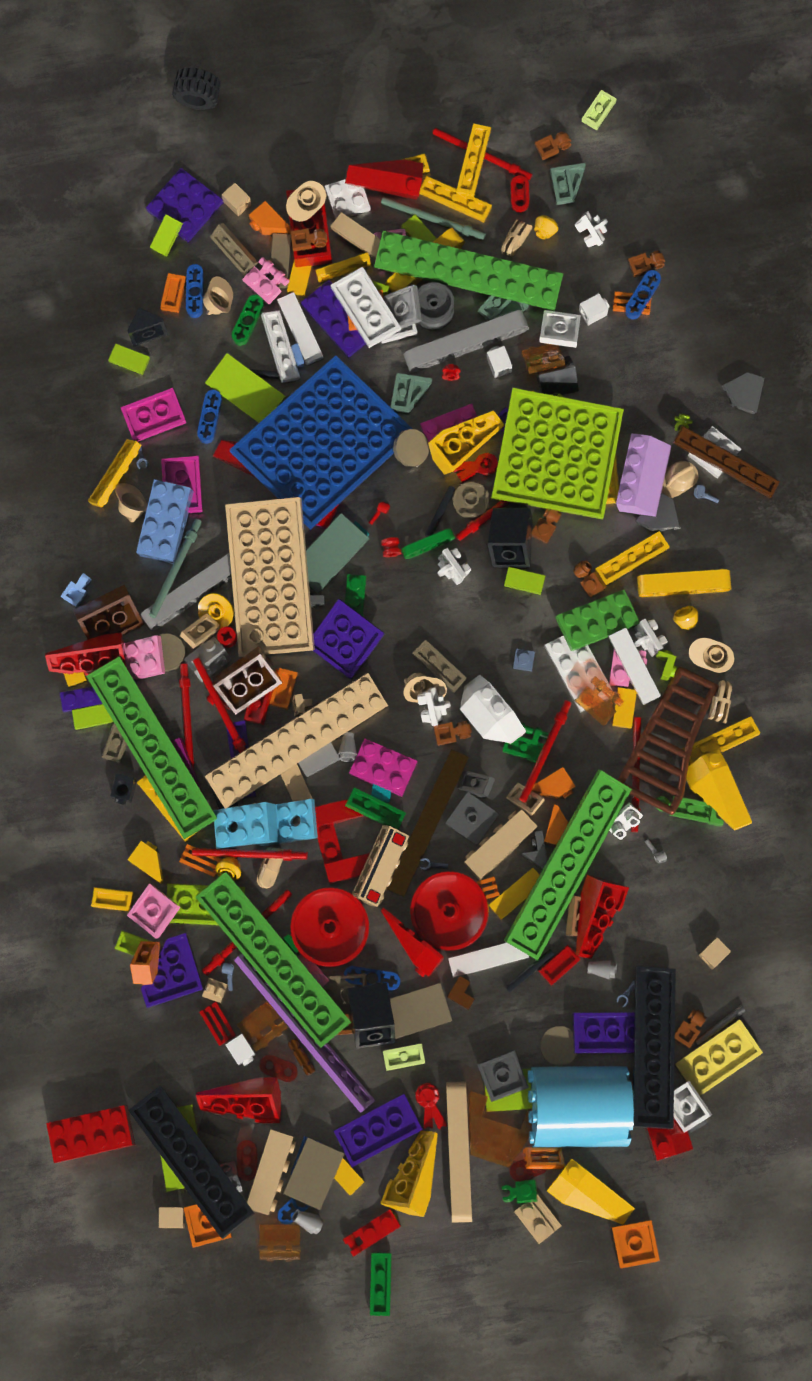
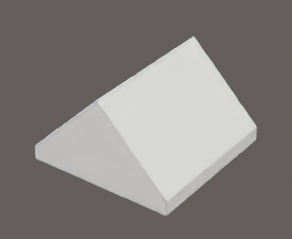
M690 1081L685 1082L674 1090V1119L684 1133L712 1115Z

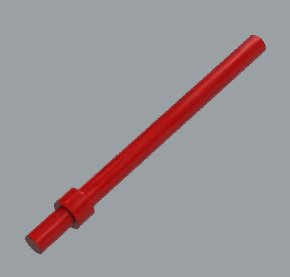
M438 128L433 130V135L467 150V142ZM488 152L485 153V160L508 170L514 176L522 175L529 181L531 180L533 174L521 169V166L515 163L511 164Z
M499 501L475 521L471 520L466 524V527L455 535L456 538L461 541L470 533L473 534L479 529L480 525L492 517L493 508H504L510 502Z
M200 657L194 659L193 663L234 741L235 749L239 753L246 750L244 739L240 738L220 696L213 687V683Z
M180 664L181 679H179V687L182 690L185 748L194 769L189 695L191 681L188 678V664Z
M564 701L560 712H557L554 718L555 723L519 798L522 802L527 801L558 732L568 718L567 713L572 704L570 701Z
M634 717L633 750L641 737V717ZM638 757L636 763H635L634 766H633V767H635V768H637V769H639V770H640V757ZM632 775V787L639 790L640 778ZM632 796L631 804L641 811L639 799ZM639 824L636 827H631V832H638Z
M192 848V856L283 859L284 861L308 859V852L293 851L292 849L270 851Z
M287 889L261 915L267 919L292 896V893ZM231 942L219 954L216 953L212 957L213 960L202 969L203 973L207 976L218 965L221 966L225 962L224 959L237 946Z

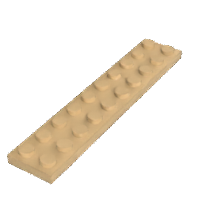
M366 673L205 775V778L226 809L381 711L388 704L369 673Z

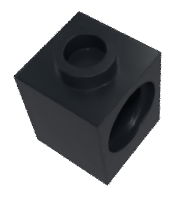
M116 774L110 797L115 799L114 802L126 805V802L132 803L137 780L133 777ZM127 786V793L120 795V787Z

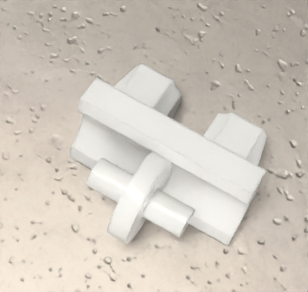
M587 211L575 223V227L579 232L585 229L589 230L590 234L584 237L588 247L596 244L600 246L605 240L602 233L607 232L604 225L608 221L606 218L601 220L598 215L592 218L589 211Z
M446 548L438 557L440 561L438 565L441 568L438 571V575L440 577L446 575L448 580L452 578L456 585L464 580L470 573L471 568L467 563L458 564L457 560L461 558V554L457 548L452 550Z
M646 619L641 620L634 627L636 631L634 635L637 638V641L634 643L635 646L641 645L644 651L648 650L651 657L655 656L668 643L665 636L660 635L656 637L654 631L658 629V625L654 619L649 621Z
M430 687L427 691L417 696L419 705H428V710L421 712L422 722H431L432 726L438 725V722L443 720L442 715L447 714L446 708L451 706L450 701H444L443 695L438 696L436 687Z
M629 802L620 810L609 831L622 840L629 828L636 827L640 823V818L644 816L643 812L636 809Z

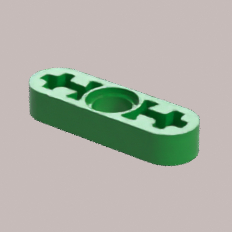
M251 295L247 299L232 331V340L238 346H243L248 342L263 311L264 302L259 295ZM256 301H258L259 306L256 305L254 308V313L251 312L253 308L252 302L255 303ZM251 316L253 321L251 324H244L243 318ZM242 328H244V338H240V340H238L236 335H240L242 332Z
M451 528L445 529L403 547L401 551L405 559H410L451 542L455 539Z

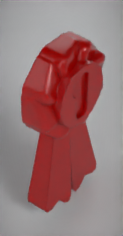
M483 453L475 461L463 462L453 472H459L457 476L461 479L462 483L476 473L487 476L495 473L498 466L497 458L491 453Z
M432 1083L421 1084L415 1092L417 1103L424 1107L423 1127L433 1129V1118L438 1129H441L442 1126L446 1127L447 1123L436 1105L440 1098L438 1088Z

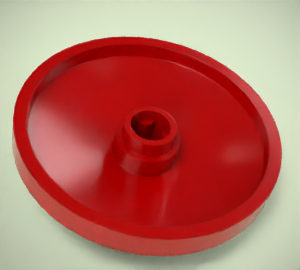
M441 872L424 880L415 891L410 907L411 921L420 938L432 947L441 950H459L474 943L485 930L489 917V904L483 889L475 880L458 872Z
M322 888L311 892L299 902L291 919V936L294 945L304 958L319 966L336 967L350 962L363 950L369 935V919L365 908L351 893L338 888Z

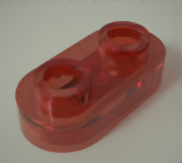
M266 1055L260 1060V1070L268 1076L277 1077V1079L284 1082H292L298 1076V1069L291 1062L273 1055ZM269 1061L273 1062L274 1066L272 1069L266 1067ZM286 1069L292 1070V1074L290 1076L285 1075Z
M244 1140L237 1146V1173L242 1180L250 1181L255 1178L258 1170L257 1146L250 1140ZM246 1146L251 1148V1152L249 1154L244 1153V1148ZM246 1167L252 1169L251 1174L247 1175L244 1172Z
M525 1159L513 1163L510 1167V1175L515 1181H525L547 1171V1169H526L527 1161ZM521 1167L524 1170V1173L522 1175H517V1168Z

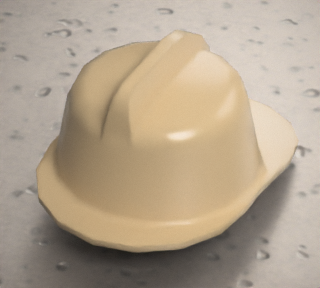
M307 181L300 185L287 199L286 210L288 215L293 220L299 222L309 219L325 203L326 191L324 187L315 181Z
M216 276L209 283L208 290L203 297V304L207 309V315L228 313L231 309L233 291L225 279Z
M679 461L666 469L661 493L669 498H674L692 488L698 480L696 467L687 461Z
M127 483L116 485L115 492L119 499L118 510L130 522H134L135 519L141 517L143 512H146L148 504L143 494L135 486Z
M699 638L692 642L689 647L690 659L694 664L702 668L721 673L729 670L734 664L733 651L729 646L710 638Z
M414 673L404 679L405 687L403 694L410 702L418 703L417 696L427 691L430 687H436L438 696L443 695L444 698L446 695L447 687L441 679L429 677L423 673Z

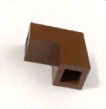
M459 976L447 997L467 1010L470 1009L475 1000L465 993L470 981Z

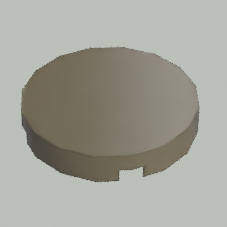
M416 429L401 431L393 443L395 458L404 466L415 467L422 464L429 454V444L425 435Z
M464 482L454 491L452 498L453 507L457 514L463 518H478L489 508V492L478 482Z
M169 633L158 635L161 636L165 672L179 668L186 656L182 641L177 636Z
M555 1026L547 1030L540 1042V1051L543 1058L556 1066H565L571 1063L578 1055L574 1054L573 1031L564 1026Z

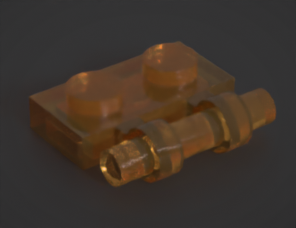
M545 343L544 346H531L527 350H522V356L529 374L565 366V359L561 350H559V345Z
M594 676L590 682L595 685V688L591 690L586 686L574 701L602 726H605L616 713V710L611 707L612 704L615 703L620 707L624 700L619 697L620 694L616 691L613 692L606 686L607 683L604 680H599ZM601 691L608 697L606 702L598 696Z
M268 1001L237 1024L248 1041L254 1036L258 1041L252 1045L256 1052L262 1047H267L268 1042L276 1036L280 1037L283 1034L282 1032L288 1028L284 1021L278 1026L275 1024L274 1021L280 1016ZM270 1026L272 1030L265 1036H262L260 1032Z
M260 1224L259 1245H267V1251H260V1260H267L268 1262H274V1260H286V1262L300 1260V1251H292V1245H300V1225ZM274 1245H286V1251H274Z

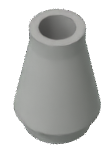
M346 732L343 734L338 752L341 761H355L357 752L354 733Z
M612 960L589 961L588 973L609 980L616 977V962H612Z
M296 1210L292 1216V1221L299 1224L310 1234L319 1233L323 1226V1219L316 1214Z

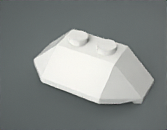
M478 675L464 686L460 710L483 739L511 744L526 733L513 710L489 681Z

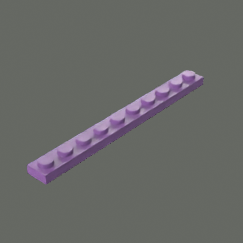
M240 954L234 960L357 1110L361 1113L375 1101L374 1098L327 1043L322 1048L319 1047L246 957Z

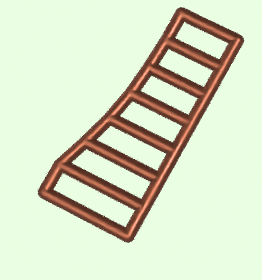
M683 667L677 668L674 677H672L618 778L619 782L632 789L630 795L670 815L675 814L684 797L688 765L695 738L712 702V698L716 695L719 688L716 683ZM684 676L708 688L709 691L706 697L703 698L678 686L680 678ZM675 692L701 705L697 715L669 702L672 693ZM664 708L694 722L690 732L660 718ZM657 724L687 739L685 749L683 750L651 734L655 725ZM649 741L682 757L681 768L679 769L643 751L642 749L646 742ZM638 757L678 776V788L633 767ZM629 774L674 795L675 797L671 805L669 806L626 784L625 781Z

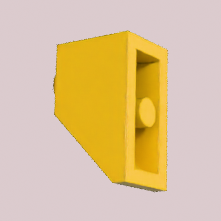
M141 841L128 858V861L162 884L164 880L160 855L155 851L157 847L149 841L146 844Z

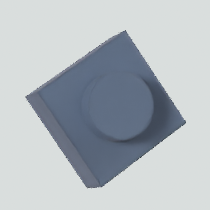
M516 649L513 669L532 672L535 652Z

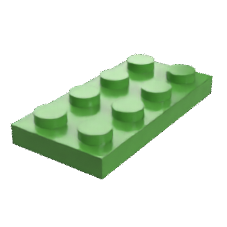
M625 590L561 613L555 617L570 651L608 638L624 628L627 630L640 623Z

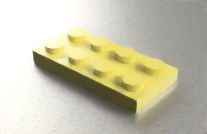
M738 1020L674 1065L685 1081H690L699 1096H701L763 1052L741 1020Z

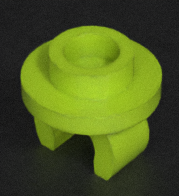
M679 414V416H675L674 420L678 421L675 424V431L678 430L679 425H684L689 429L688 424L693 423L689 415Z

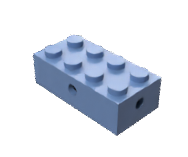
M154 479L136 551L139 556L174 564L180 550L189 514L188 510L194 493L190 487Z

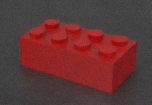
M295 190L286 191L287 199ZM325 203L306 221L299 222L289 216L291 231L309 229L310 234H312L316 229H323L327 234L326 246L315 247V244L311 243L312 249L293 251L295 267L332 264Z
M128 1105L46 1123L54 1163L136 1145Z

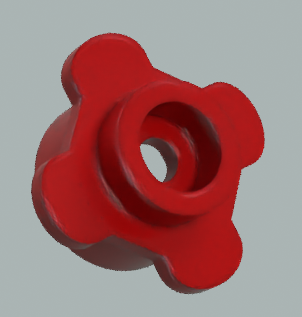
M447 364L442 369L444 373L442 378L444 380L453 381L460 379L459 373L461 370L457 365Z

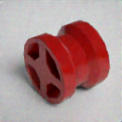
M391 537L381 540V546L384 548L382 552L383 557L401 555V549L398 546L400 543L399 538Z
M227 626L219 629L217 633L219 643L224 648H232L237 643L235 631Z

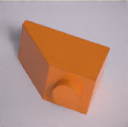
M266 201L249 214L250 226L254 231H259L262 235H273V233L291 234L290 226Z
M564 767L536 783L531 791L545 797L554 799L563 797L566 799L574 794L573 790L576 786Z
M555 804L544 840L545 845L556 847L568 825V821L561 809Z
M140 942L130 963L133 984H153L158 973L160 942Z

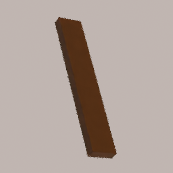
M681 426L673 441L675 445L769 499L772 498L780 482L685 426Z

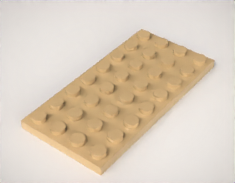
M301 497L225 504L239 657L245 656L258 646H260L265 654L315 650Z

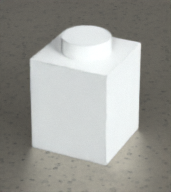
M597 294L580 303L579 312L587 325H590L607 316L609 304L605 298Z
M496 346L487 352V361L494 378L512 372V364L505 346Z
M244 1034L239 1035L226 1044L238 1065L243 1064L246 1066L254 1061L253 1056L256 1053Z

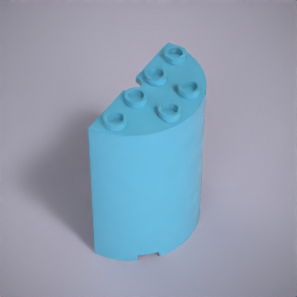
M626 1066L531 1067V1070H528V1082L531 1083V1091H528V1102L532 1103L533 1109L529 1111L528 1118L529 1123H532V1131H529V1143L532 1144V1147H628L631 1142L630 1130H633L634 1117L632 1083L628 1082V1068Z

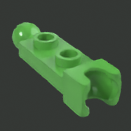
M659 796L656 798L657 800L669 806L672 803L665 796ZM683 798L675 814L669 815L715 826H723L724 824L722 819L716 817V811L710 805L708 806L703 801Z

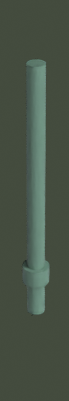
M383 197L381 200V204L416 215L439 225L453 228L456 231L462 232L464 236H473L481 240L485 238L486 233L473 229V226L467 224L464 226Z
M195 519L191 529L186 532L185 541L149 613L150 617H157L191 544L195 542L198 536L197 532L202 523L201 520Z

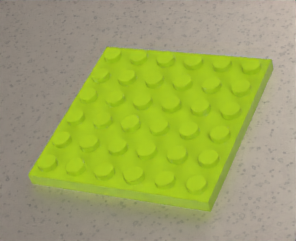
M512 388L492 498L603 520L624 409Z

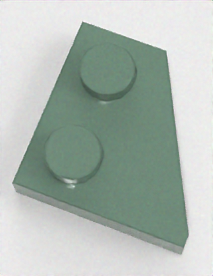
M585 163L550 168L556 205L575 202L585 171Z
M490 296L478 309V313L489 321L517 310L525 311L529 308V305Z
M397 373L391 408L397 412L410 413L432 384V378Z

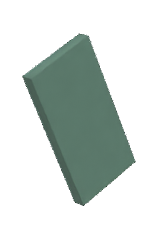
M342 513L306 550L309 587L316 593H320L369 540Z

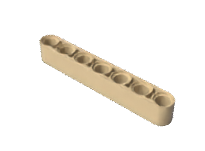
M466 1081L446 1082L452 1223L472 1222Z

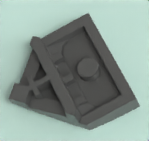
M747 372L721 386L723 391L727 392L732 407L736 406L738 409L751 414L757 413L764 383L763 377Z
M663 493L660 496L656 517L640 514L636 520L639 525L652 532L656 531V533L673 528L674 530L680 529L674 500Z

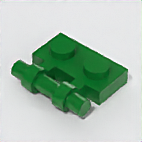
M521 722L526 733L533 735V739L519 737L511 744L505 743L502 752L536 762L544 746L538 740L539 738L547 740L549 732L542 731V728L526 726L525 723Z

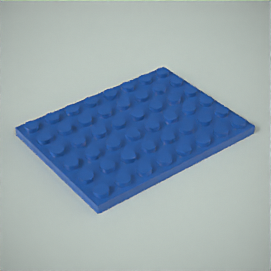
M335 355L230 449V453L278 499L301 497L303 522L311 530L394 454L393 443L399 433L412 428Z

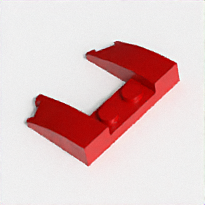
M347 800L315 807L317 839L330 885L360 877L370 854L367 853L347 859L342 857L334 824L364 816L346 807Z

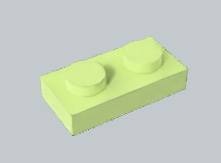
M601 90L582 117V122L598 130L617 99Z
M422 1043L383 1051L386 1071L425 1064Z

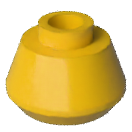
M541 215L537 217L534 227L536 236L540 239L552 237L558 231V224L548 216Z
M693 606L682 607L674 613L673 621L681 629L691 630L698 622V610Z
M225 857L215 867L219 877L226 872L233 881H236L241 876V865L235 857Z

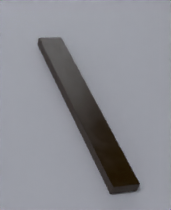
M451 749L411 834L408 845L403 851L400 863L392 875V881L386 888L387 890L402 897L405 896L469 759L468 756Z

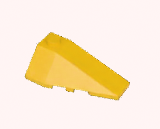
M493 410L442 430L428 442L432 459L443 474L451 473L505 425Z
M719 749L702 755L688 767L686 781L690 789L695 794L700 795L708 806L710 805L718 813V816L733 830L752 824L729 766Z
M420 1131L408 1150L409 1156L406 1161L398 1166V1174L394 1180L390 1179L380 1204L409 1215L425 1216L431 1198L438 1133Z
M571 1158L547 1190V1192L563 1204L622 1225L635 1209Z

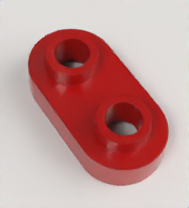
M518 175L511 180V207L515 212L521 213L529 207V181L526 177ZM521 185L523 188L518 189L516 186ZM521 202L523 203V205L518 206L517 203Z

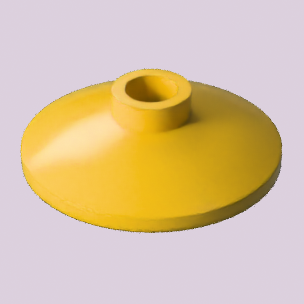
M212 593L203 597L199 602V618L207 613L220 625L219 629L228 627L231 624L234 612L231 603L226 597Z

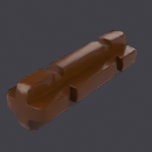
M296 1038L289 1041L288 1046L294 1051L293 1054L300 1066H303L305 1074L308 1076L315 1072L312 1063H309L310 1060L303 1048L300 1047L299 1041Z

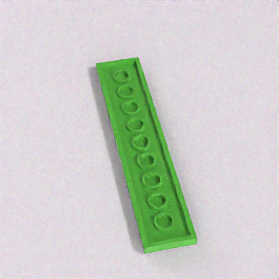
M387 231L382 232L374 268L554 311L563 273Z
M117 657L87 675L86 677L182 837L186 839L217 819L216 815L121 658Z
M602 770L597 771L504 939L506 943L536 960L539 959L629 796L631 788Z
M226 872L196 896L198 901L320 1048L351 1023Z

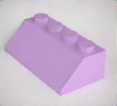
M631 433L616 501L619 512L656 517L671 445L652 436Z

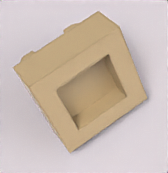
M302 694L294 695L291 699L295 718L303 714L305 710L313 707L312 699H303Z
M208 978L202 997L221 1003L228 984Z

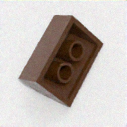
M125 585L73 609L77 621L88 640L101 635L120 632L123 635L144 625Z
M260 646L212 678L213 687L235 715L282 684V680L273 664Z

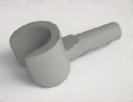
M647 839L645 843L652 851L656 863L667 861L664 850L657 852V849Z

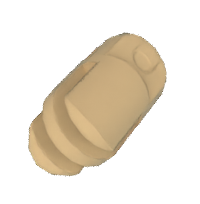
M516 219L506 235L501 248L504 256H514L531 232L532 225H526L525 222H520V220Z
M722 680L718 683L719 688L716 695L712 698L708 719L712 720L714 718L715 721L719 722L721 720L722 723L726 724L731 705L732 684Z
M267 848V850L270 851H283V849L280 848ZM263 858L256 878L257 884L261 888L267 889L274 885L283 859Z

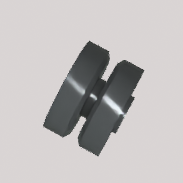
M428 283L418 289L422 321L418 323L429 330H439L446 327L454 316V297L451 290L440 283Z

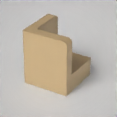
M236 183L222 194L223 202L237 216L241 215L251 206L250 197Z
M717 937L699 956L711 969H714L731 951Z
M159 1207V1228H185V1223H183L184 1209L182 1207Z

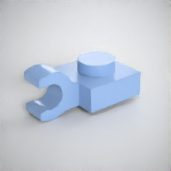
M83 573L76 584L72 581L69 583L60 597L77 608L88 593L84 588L89 585L92 579Z

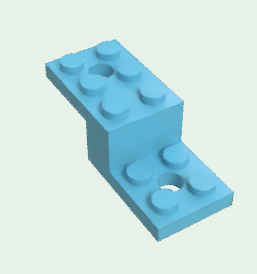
M314 799L281 804L262 802L213 810L217 817L214 821L216 849L252 844L269 846L318 838ZM299 816L300 824L295 827L293 819ZM233 822H236L238 825L235 832H232L230 829Z

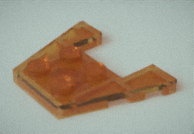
M470 1091V1155L509 1168L529 1139V1131H532V1123H529L528 1118L529 1110H526L519 1130L482 1117L488 1096Z

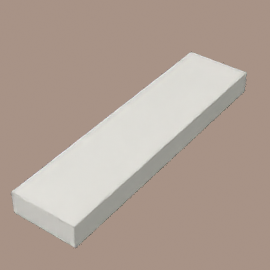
M293 292L277 299L292 335L299 345L306 365L323 359V354L295 293Z
M280 310L263 312L261 318L281 383L299 380V371Z
M624 628L610 635L608 638L642 704L644 705L659 698L661 695L628 630Z
M508 943L448 958L453 978L526 959L529 958V955Z

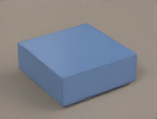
M298 343L292 345L291 348L297 367H305Z

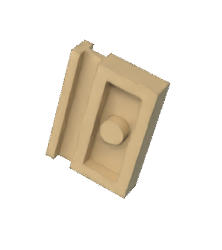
M539 1196L537 1202L524 1203L514 1211L538 1244L561 1227V1224Z

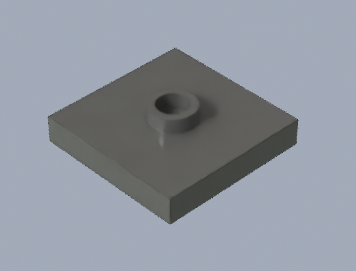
M467 792L445 824L477 846L495 822L499 813Z
M515 1050L477 1064L491 1102L529 1088Z

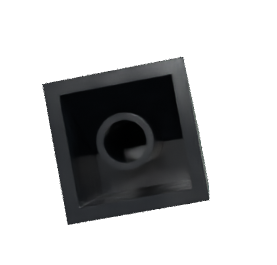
M493 508L488 537V548L493 567H530L533 523L530 508Z
M376 982L372 985H356L348 988V1001L356 1049L395 1043V1024L387 983Z

